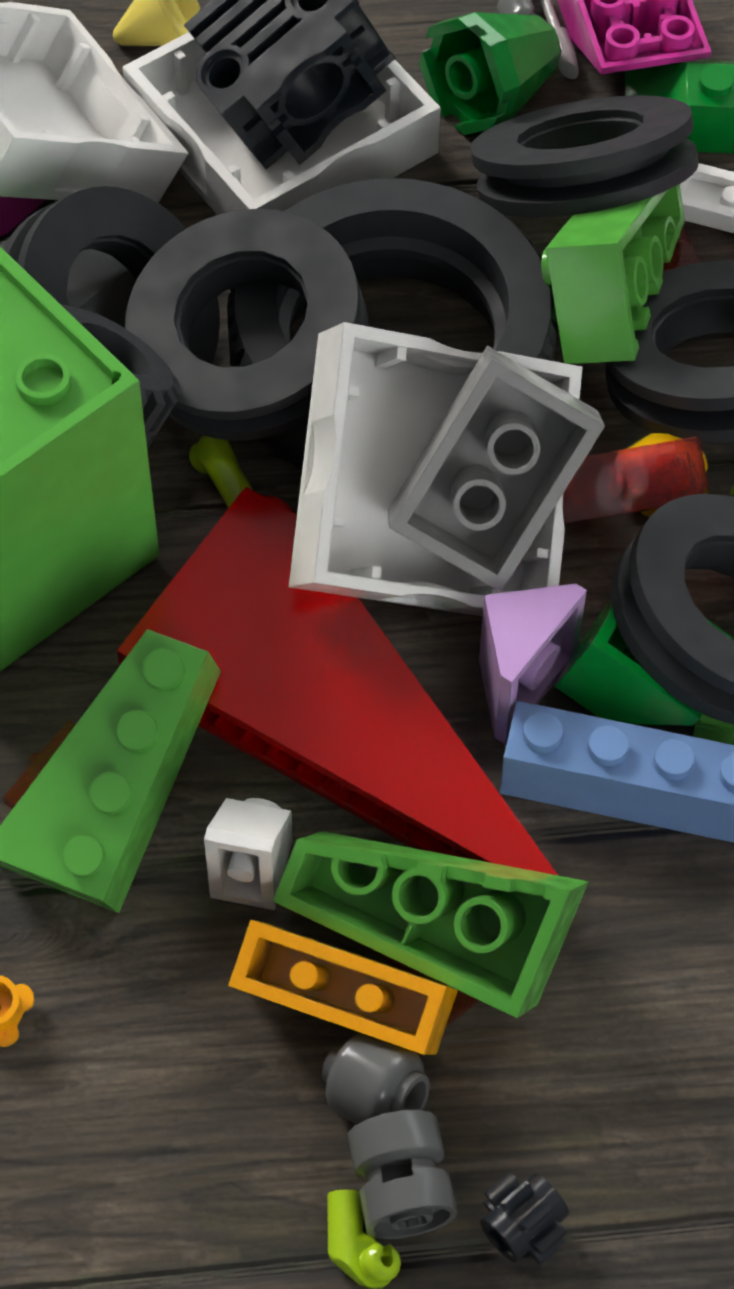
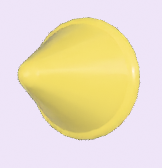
M133 0L114 28L112 36L114 41L122 46H163L188 33L184 24L197 14L201 8L197 0Z

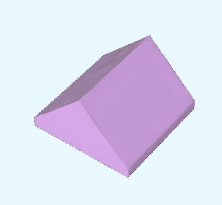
M576 583L484 595L479 664L494 738L504 745L508 740L516 702L521 701L538 705L561 676L572 654L579 645L587 590Z

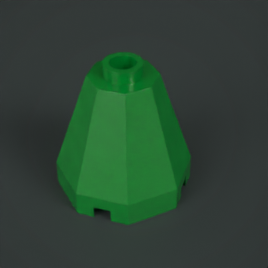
M473 12L446 19L429 26L426 39L433 37L431 47L422 51L419 66L429 96L441 107L440 114L443 117L450 114L454 115L461 122L454 125V127L463 135L486 131L497 124L512 119L556 70L562 50L555 28L539 15Z

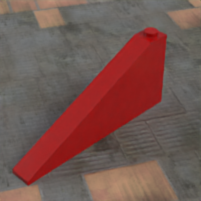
M245 486L118 648L119 666L147 629L208 651L221 670V673L198 726L411 848L558 875L359 598L289 587L297 514L281 499L271 495L263 496Z

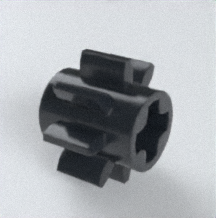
M510 1171L484 1193L487 1200L483 1202V1205L489 1213L480 1220V1225L495 1248L511 1262L516 1263L529 1252L533 1259L541 1265L565 1243L563 1237L567 1234V1230L560 1223L569 1216V1209L557 1190L542 1176L534 1173L521 1184Z

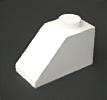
M249 798L245 801L225 799L208 825L204 837L210 898L275 910L277 903L273 902V899L284 874L293 841L291 810L281 809L274 802L261 798Z

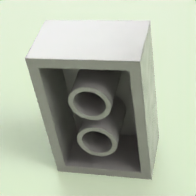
M487 346L388 508L389 528L502 592L604 429L605 424L598 410Z

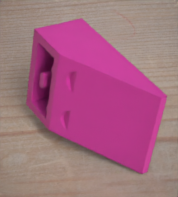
M557 0L571 40L600 74L711 58L712 51L692 0Z

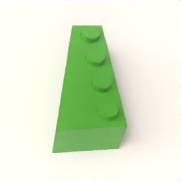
M680 184L658 195L634 203L605 210L574 214L543 251L541 260L542 277L546 286H552L565 364L635 361L639 350L638 339H635L634 331L646 330L651 317L649 307H643V305H645L648 295L659 294L663 283V263H670L685 221Z
M148 629L145 631L0 825V867L116 913L120 912L221 673V670L208 651Z
M323 831L297 839L273 902L498 1010L519 1018L538 1005L589 881Z

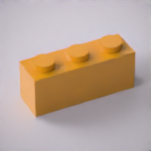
M250 920L228 984L232 988L423 1055H437L458 991L448 985L255 920Z

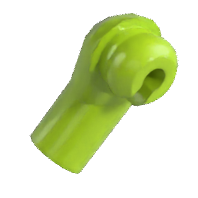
M203 435L199 442L191 447L189 457L192 466L198 472L209 475L228 508L245 486L253 490L228 440Z
M335 1190L327 1194L328 1255L331 1262L360 1286L373 1289L383 1288L400 1271L401 1259L398 1251L391 1244L384 1247L363 1231V1212L359 1191Z

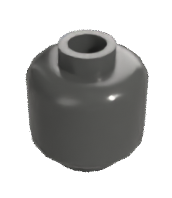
M363 1033L356 1034L344 1045L335 1046L328 1054L322 1069V1080L326 1083L325 1094L329 1109L338 1117L355 1125L384 1113L401 1110H423L429 1096L430 1081L425 1075L423 1061L416 1052Z

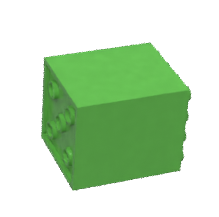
M0 247V671H2L160 556L139 379Z

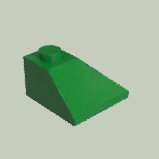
M692 60L624 71V96L667 97L682 101L691 108L693 131L687 139L696 145L697 152L734 154V61Z
M611 599L575 649L555 685L557 689L597 717L618 722L644 725L693 726L702 715V713L680 702L664 690L634 658L617 626ZM707 619L712 626L734 641L732 636Z

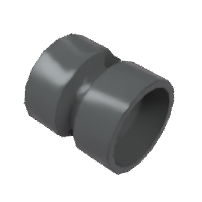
M401 1110L384 1113L366 1119L355 1125L348 1132V1143L355 1176L367 1182L359 1190V1198L368 1235L379 1239H399L417 1236L437 1230L449 1224L457 1217V1207L449 1173L441 1168H437V1165L444 1160V1148L437 1117L433 1113L423 1110Z

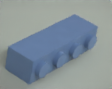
M521 701L516 702L503 757L500 794L734 843V745Z

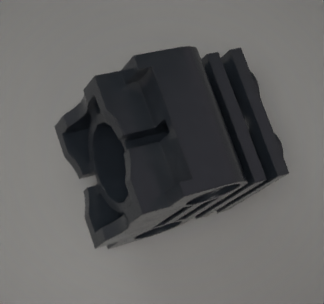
M212 0L205 4L197 14L184 24V27L206 53L196 69V82L199 89L265 169H268L287 151L301 165L322 147L332 130L342 121L357 112L365 110L387 91L376 75L394 61L396 57L385 45L359 6L358 0Z

